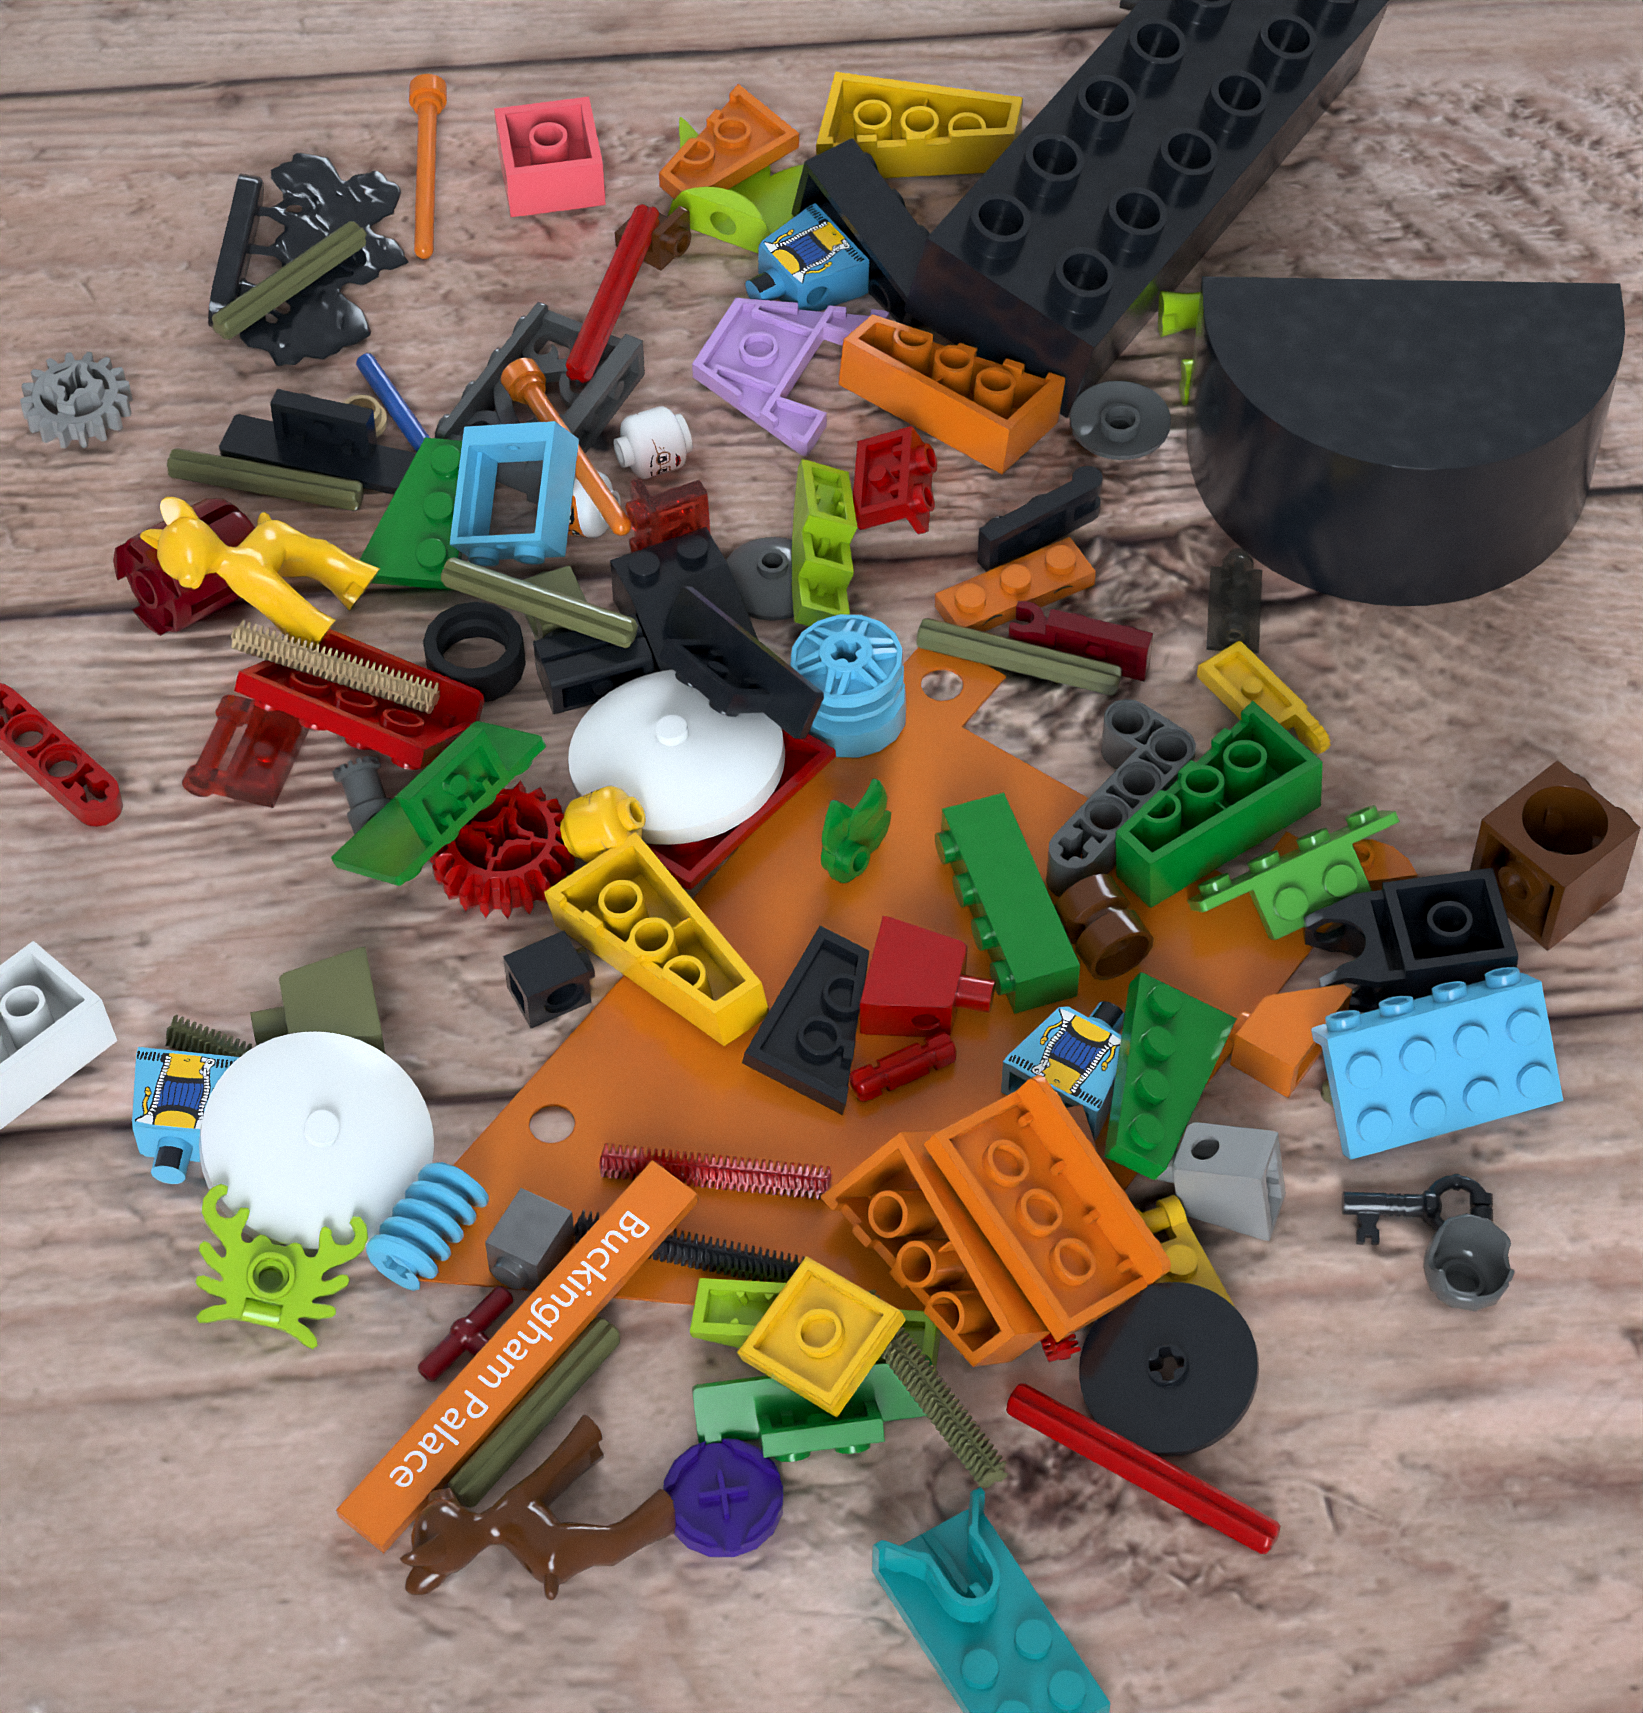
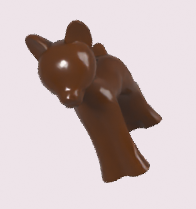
M582 1415L563 1442L536 1470L509 1489L492 1507L479 1514L467 1510L459 1503L451 1488L432 1491L429 1494L428 1505L416 1518L411 1534L412 1551L400 1558L402 1563L413 1567L406 1578L405 1590L411 1595L428 1594L438 1588L450 1574L466 1567L488 1546L502 1545L513 1554L537 1581L543 1583L546 1598L554 1600L558 1594L559 1585L565 1583L574 1575L593 1566H614L645 1546L675 1534L676 1518L674 1503L666 1491L659 1489L637 1509L617 1523L607 1526L577 1522L560 1523L548 1507L575 1480L604 1458V1453L599 1446V1442L603 1439L599 1427L589 1416Z

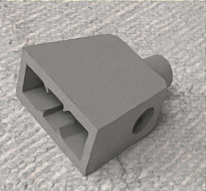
M1193 1122L1187 1126L1179 1149L1176 1148L1167 1169L1156 1180L1174 1183L1176 1196L1180 1200L1186 1216L1258 1239L1270 1241L1286 1194L1278 1132Z

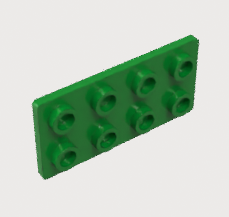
M481 721L472 723L332 855L333 863L339 869L397 886L403 885L405 882L415 878L421 872L423 865L438 850L455 840L463 826L479 811L490 806L495 801L496 795L515 776L522 774L531 766L533 759L546 748L542 736Z

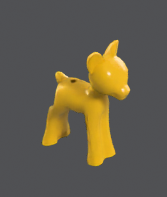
M168 496L161 500L160 511L167 526L164 529H148L140 534L142 540L157 549V558L163 571L173 579L178 580L181 586L195 590L201 586L206 574L216 572L238 596L264 614L284 635L289 634V641L292 636H295L294 643L296 644L298 639L301 638L300 645L302 646L304 641L307 640V648H309L311 642H314V650L317 644L321 643V640L336 620L306 601L282 577H308L317 580L331 590L337 599L350 611L380 570L378 567L350 556L326 540L309 537L285 522L271 520L266 512H262L259 515L257 527L240 545L229 547L219 539L209 525L198 518L189 504L176 497Z

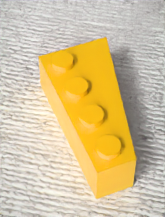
M835 72L816 142V155L853 138L863 152H867L872 156L877 165L878 172L883 178L985 173L1022 132L1023 97Z
M636 832L628 836L625 843L621 846L610 848L544 892L556 927L565 931L567 935L723 1046L763 1021L767 1016L769 1008L762 982Z

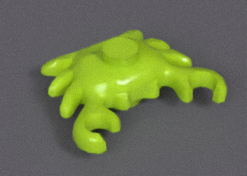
M219 1184L212 1187L203 1198L202 1215L207 1226L222 1242L226 1250V1256L221 1258L211 1244L206 1241L199 1245V1252L206 1264L217 1272L223 1280L218 1281L202 1275L197 1276L195 1283L209 1295L224 1299L226 1304L213 1305L200 1311L196 1317L198 1322L212 1323L225 1320L250 1322L286 1332L304 1346L314 1349L318 1346L317 1338L308 1327L298 1322V1319L321 1320L332 1318L336 1315V1308L333 1306L312 1303V1301L316 1298L334 1295L348 1286L349 1278L347 1275L341 1274L325 1282L321 1278L328 1270L355 1259L363 1252L368 1240L366 1224L361 1217L352 1216L349 1223L355 1235L353 1241L348 1245L335 1243L331 1236L332 1230L326 1226L322 1227L319 1235L318 1253L312 1258L305 1255L303 1247L299 1243H292L286 1247L275 1245L265 1235H259L252 1242L246 1243L242 1241L241 1233L248 1220L250 1210L247 1207L240 1208L233 1217L224 1218L220 1216L216 1211V1204L222 1197L227 1195L228 1186Z

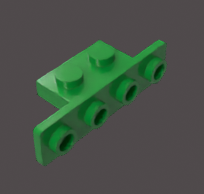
M926 1355L924 1361L929 1360L930 1363L928 1366L932 1365V1361L930 1357ZM886 1360L876 1361L837 1418L767 1375L697 1384L692 1388L699 1443L706 1441V1445L711 1443H722L721 1439H739L741 1441L759 1439L763 1457H775L777 1461L781 1462L800 1461L808 1458L812 1451L834 1448L836 1452L842 1454L860 1453L868 1450L872 1443L885 1442L883 1422L924 1417L927 1414L918 1406L919 1403L914 1401L915 1398L906 1390L907 1387L902 1385V1381L893 1373L894 1370L890 1369V1365L885 1362Z

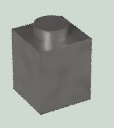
M520 1188L485 1241L489 1271L492 1272L498 1281L510 1288L521 1289L524 1287L533 1292L562 1261L575 1242L572 1211Z

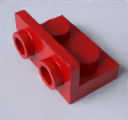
M913 426L857 441L853 503L859 530L906 518L918 535L929 531L930 512L935 508L932 492V475L937 471V459L932 446L929 443L924 444Z

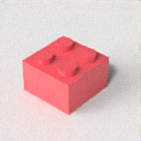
M589 97L494 108L498 152L510 217L606 205L603 161Z

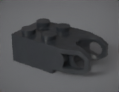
M1493 868L1383 882L1382 890L1355 893L1304 917L1303 936L1306 945L1329 952H1342L1355 958V960L1344 963L1337 969L1319 978V988L1345 983L1358 985L1352 991L1348 1010L1366 1013L1379 1009V1002L1391 997L1411 996L1414 1000L1433 995L1432 988L1443 983L1460 981L1465 982L1466 985L1485 981V974L1489 971L1506 967L1517 968L1518 952ZM1327 923L1344 924L1328 933L1316 931L1320 926Z

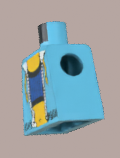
M1106 1001L1100 1002L1089 1017L1068 1006L1058 1007L1005 1058L1002 1068L1001 1092L1009 1095L1020 1088L1028 1079L1036 1075L1044 1076L1054 1091L1061 1097L1066 1108L1083 1105L1095 1141L1111 1109L1121 1034L1119 1033L1123 1028L1125 1013L1116 1005Z
M138 1047L135 1064L132 1128L139 1153L146 1157H154L151 1174L155 1179L169 1184L182 1183L186 1178L189 1162H200L199 1138L205 1107L218 1080L239 1057Z

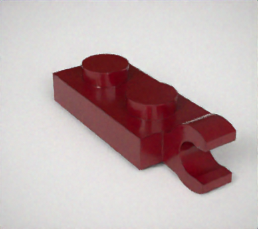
M1018 601L1016 620L1028 622L1029 624L1023 625L1010 622L1008 638L1116 664L1122 668L1121 676L1145 682L1150 667L1153 633L1139 630L1129 625H1118L1089 618L1079 613H1068L1051 609L1049 616L1046 617L1042 609L1035 603Z

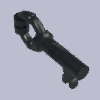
M1453 1174L1436 1180L1422 1194L1401 1195L1397 1193L1394 1195V1193H1389L1388 1195L1386 1193L1343 1191L1342 1215H1356V1220L1361 1227L1356 1231L1357 1245H1364L1365 1238H1371V1245H1379V1229L1375 1226L1379 1216L1396 1215V1217H1400L1403 1215L1404 1217H1421L1424 1222H1428L1437 1231L1445 1222L1440 1216L1442 1211L1440 1196L1450 1189L1455 1191L1462 1189L1470 1193V1214L1488 1218L1493 1222V1194L1486 1192L1475 1180L1460 1174Z

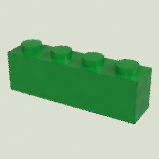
M1005 793L942 809L941 832L935 833L937 853L942 864L950 863L955 873L953 876V887L957 901L962 908L969 906L974 918L971 920L973 937L977 948L980 951L987 950L992 960V963H990V975L992 980H996L995 990L997 994H1006L1014 1014L1077 997L1080 974L1079 961Z

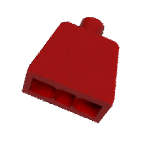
M882 916L860 1001V1034L929 1037L938 1032H946L950 1036L953 1031L958 1008L990 1013L996 980L966 975L968 946L963 941L892 917Z

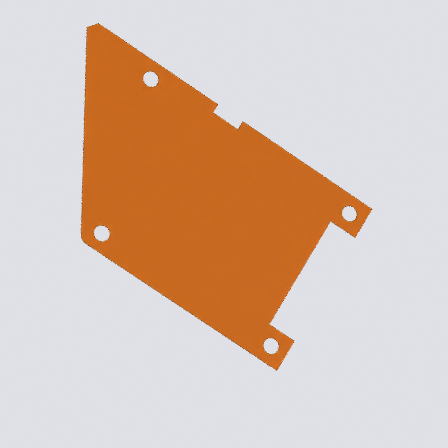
M918 647L903 664V682L905 684L907 705L906 723L897 739L880 752L859 758L835 757L751 834L694 896L692 900L762 982L769 1011L819 926L869 950L866 982L882 916L892 917L963 941L968 946L966 975L991 979L990 963H992V960L987 950L980 951L977 948L971 929V920L974 918L969 906L962 908L957 901L953 887V876L955 873L950 863L942 864L937 853L935 833L941 832L942 809L1004 792L1053 905L1056 904L1059 897L1049 890L1046 883L1049 842L1053 835L1089 798L963 728L1006 679V675L985 664ZM948 670L960 677L963 688L955 698L940 701L927 696L922 690L921 682L930 672ZM872 779H877L881 781L887 793L886 810L892 813L888 832L879 847L870 854V861L865 871L848 883H840L833 880L828 871L821 865L822 832L830 802L836 800L854 809L866 793ZM1286 831L1271 851L1277 850L1279 855L1283 856L1298 849L1299 847L1296 842L1298 837ZM1115 866L1107 875L1112 876L1129 901L1130 905L1127 909L1134 910L1154 938L1153 947L1149 954L1136 967L1113 979H1094L1077 954L1076 944H1071L1080 964L1077 997L1014 1014L1006 994L998 995L995 990L990 1013L958 1008L953 1031L949 1036L957 1051L954 1063L938 1070L931 1066L928 1068L929 1074L891 1091H888L886 1087L882 1088V1095L867 1102H860L852 1091L850 1082H848L849 1088L843 1115L742 1064L744 1053L763 1021L726 1046H723L623 975L454 1163L453 1166L466 1172L485 1189L489 1195V1202L483 1208L471 1205L476 1212L477 1219L470 1226L458 1223L464 1232V1237L460 1242L452 1243L444 1240L451 1249V1256L447 1260L440 1261L430 1257L438 1267L439 1273L436 1277L428 1279L417 1274L416 1277L419 1281L491 1288L503 1286L506 1289H513L502 1284L489 1271L485 1241L520 1188L572 1211L574 1226L579 1216H581L583 1209H585V1217L588 1218L589 1212L592 1211V1219H595L597 1212H599L600 1219L634 1181L629 1180V1177L624 1180L622 1175L619 1179H615V1174L612 1178H608V1173L606 1177H601L599 1160L605 1143H608V1151L611 1150L612 1144H615V1151H618L619 1144L622 1145V1152H625L626 1145H629L630 1153H632L633 1146H636L637 1154H639L640 1147H643L644 1154H646L648 1147L651 1148V1155L654 1154V1150L657 1148L658 1156L661 1155L662 1149H665V1157L668 1156L669 1150H672L673 1157H675L676 1150H678L680 1158H682L683 1151H686L687 1159H689L690 1152H693L694 1160H696L698 1153H701V1160L704 1159V1155L707 1153L708 1161L711 1160L712 1154H715L716 1162H718L719 1155H722L723 1163H725L726 1155L730 1157V1163L733 1161V1156H736L737 1164H739L740 1158L744 1157V1165H746L747 1159L751 1158L752 1166L754 1165L755 1158L758 1159L759 1166H761L762 1159H765L766 1167H768L769 1160H772L773 1168H775L776 1161H780V1168H782L784 1161L787 1162L788 1169L791 1162H794L795 1170L798 1163H801L802 1171H804L805 1164L809 1165V1171H811L812 1164L816 1165V1172H818L819 1166L822 1165L824 1173L826 1167L830 1166L831 1174H833L832 1186H834L902 1131L942 1130L1007 1096L1001 1092L1003 1061L1058 1007L1068 1006L1089 1017L1100 1002L1106 1001L1116 1005L1125 1013L1129 983L1140 972H1143L1238 1018L1244 1010L1252 1013L1265 995L1278 994L1314 947L1305 944L1303 928L1277 940L1269 939L1249 892L1206 912L1192 911L1187 900L1200 894L1199 884L1222 874L1217 870L1210 872L1150 908L1116 876ZM1333 922L1320 926L1316 931L1326 933ZM859 1012L850 1073L867 1064L876 1067L878 1066L876 1060L916 1042L923 1046L925 1045L923 1039L927 1037L860 1034ZM1229 1037L1206 1086L1232 1054L1234 1042ZM558 1106L572 1114L575 1126L572 1133L566 1139L556 1143H546L538 1140L531 1133V1118L542 1108ZM1109 1111L1103 1127L1094 1142L1099 1157L1119 1186L1125 1191L1138 1173L1104 1157L1110 1118ZM701 1181L698 1187H694V1182L691 1186H688L697 1193L698 1203L675 1227L677 1229V1237L680 1236L681 1230H683L684 1238H687L688 1232H691V1240H694L697 1233L698 1241H701L702 1236L705 1235V1243H708L711 1236L712 1244L714 1245L717 1238H719V1246H722L724 1239H726V1247L728 1248L731 1241H734V1249H736L738 1242H740L742 1251L745 1244H748V1252L751 1251L752 1245H754L756 1254L759 1247H762V1255H765L768 1248L770 1257H772L773 1251L776 1250V1258H779L782 1251L784 1252V1260H786L788 1253H790L791 1261H793L796 1254L798 1255V1263H800L802 1256H808L868 1292L873 1289L876 1290L875 1295H880L881 1300L897 1309L925 1310L926 1306L910 1289H902L889 1274L891 1267L873 1247L866 1248L851 1232L854 1226L840 1211H832L821 1198L817 1200L816 1193L813 1199H809L808 1194L806 1198H802L801 1193L799 1197H794V1191L792 1196L789 1197L787 1196V1190L784 1196H780V1189L777 1195H773V1191L770 1194H766L765 1190L760 1194L758 1193V1188L755 1193H751V1187L748 1192H744V1186L741 1191H737V1186L733 1191L729 1187L727 1190H723L722 1185L720 1189H715V1184L713 1188H708V1183L705 1188H702ZM575 1242L573 1243V1245L571 1246V1248L569 1249V1251L567 1252V1254L572 1250V1248H573L577 1243H575ZM652 1256L641 1265L613 1298L695 1305L699 1278L752 1281V1278L745 1280V1276L738 1278V1274L735 1277H731V1273L724 1275V1271L721 1274H717V1269L715 1272H709V1269L703 1271L702 1267L700 1269H695V1266L689 1268L688 1264L686 1266H681V1263L675 1265L674 1261L667 1263V1259L661 1262L660 1258L653 1260ZM522 1287L521 1289H514V1290L530 1291V1290H528V1289H526V1288H524V1287Z

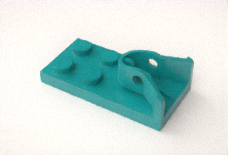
M981 1487L970 1492L969 1509L900 1546L885 1540H880L873 1544V1574L963 1713H1109L1110 1701L985 1516V1491Z

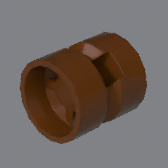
M1106 874L1093 875L1080 880L1068 888L1054 905L1071 944H1076L1077 954L1094 979L1099 980L1116 978L1136 967L1149 954L1154 940L1134 910L1127 909L1130 903L1112 876Z

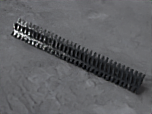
M585 1209L582 1210L581 1216H579L574 1226L573 1236H575V1243H578L599 1220V1212L596 1213L595 1219H592V1211L589 1212L587 1218L585 1217ZM674 1229L673 1235L669 1234L648 1259L653 1256V1260L660 1258V1261L664 1262L667 1259V1263L674 1261L675 1265L681 1263V1266H686L688 1264L689 1268L695 1266V1269H700L702 1267L703 1271L709 1269V1272H715L717 1269V1274H721L724 1271V1275L731 1273V1277H735L738 1274V1278L745 1276V1280L752 1278V1281L759 1279L760 1282L774 1281L776 1283H787L805 1256H802L800 1263H798V1255L796 1254L793 1261H791L790 1253H788L786 1260H784V1252L782 1251L779 1258H776V1250L773 1251L772 1257H770L768 1248L765 1255H762V1247H759L756 1254L754 1245H752L751 1251L748 1252V1244H745L742 1251L740 1242H738L736 1249H734V1241H731L728 1248L726 1247V1239H724L722 1246H719V1238L716 1239L714 1245L712 1244L711 1236L708 1243H705V1235L702 1236L701 1241H698V1234L696 1233L694 1240H691V1232H688L687 1238H684V1231L681 1230L680 1236L677 1237V1229Z

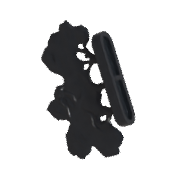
M296 153L293 155L292 161L281 163L278 167L271 169V179L283 193V201L272 207L262 206L264 197V182L262 178L255 175L239 174L210 295L209 327L213 328L212 316L257 285L246 280L252 254L276 257L283 267L349 221H355L359 227L365 230L367 235L365 237L366 245L286 300L285 302L290 306V311L287 314H282L275 309L270 311L268 314H272L278 319L276 323L266 321L265 315L240 332L241 340L248 347L268 351L276 366L285 364L296 365L304 357L324 360L328 356L337 354L343 346L354 345L369 337L371 330L363 311L340 292L342 286L348 282L365 285L378 278L381 270H393L409 263L404 256V251L395 239L375 234L371 229L372 225L381 221L384 217L394 214V209L401 195L400 187L395 182L388 181L385 175L379 171L357 174L344 181L339 177L336 168L329 158ZM290 205H299L303 208L300 212L286 211ZM260 216L270 217L278 223L285 225L284 232L270 246L254 244Z

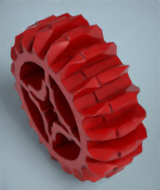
M521 780L513 789H505L504 787L496 795L495 801L490 806L479 811L460 829L459 835L455 840L443 846L430 858V862L433 863L434 878L437 880L438 885H443L444 893L448 896V899L459 898L460 905L463 906L465 912L479 905L480 912L485 918L494 909H501L505 917L509 919L513 908L522 907L530 915L534 907L533 902L536 900L548 905L544 892L565 879L568 875H571L576 866L575 857L565 847L561 837L560 826L564 813H562V806L559 804L558 799L546 800V794L543 793L541 787L526 793V787H524Z

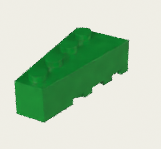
M1252 701L1241 711V720L1230 730L1223 728L1211 740V748L1197 762L1190 760L1178 771V780L1167 791L1159 790L1115 832L1116 876L1148 907H1154L1321 807L1323 762Z

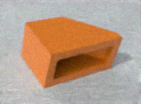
M1341 984L1265 995L1252 1013L1244 1010L1234 1023L1229 1034V1039L1234 1042L1230 1065L1289 1098L1323 1052L1322 1046L1313 1041L1311 1029L1315 1026L1326 1024V1016L1348 1010L1353 989Z

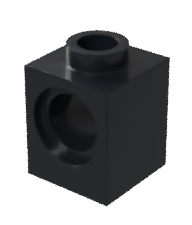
M565 931L556 933L503 956L507 988L530 1028H534L591 1003L589 980L595 977L593 964L583 947L574 948Z

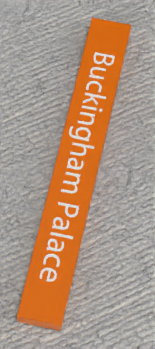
M652 1160L336 1509L338 1517L384 1554L428 1505L429 1494L434 1490L442 1489L692 1210L698 1203L697 1193Z

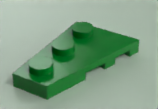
M424 438L359 559L380 568L371 583L454 590L444 585L441 581V573L449 558L462 559V552L449 545L462 448L461 440Z

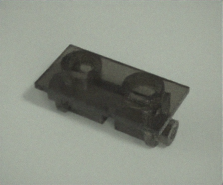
M1243 548L1231 549L1228 555L1223 558L1222 567H1210L1206 650L1223 651L1237 641H1242L1253 653L1259 654L1262 570L1253 569V559Z

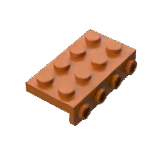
M1036 1075L1028 1079L1015 1092L934 1133L924 1143V1146L1056 1342L1061 1341L1114 1310L1145 1289L1147 1285L1154 1284L1170 1271L1171 1262L1161 1243L1147 1227L1130 1202L1126 1192L1119 1186L1097 1154L1093 1144L1086 1138L1064 1106L1061 1097L1054 1091L1044 1076Z

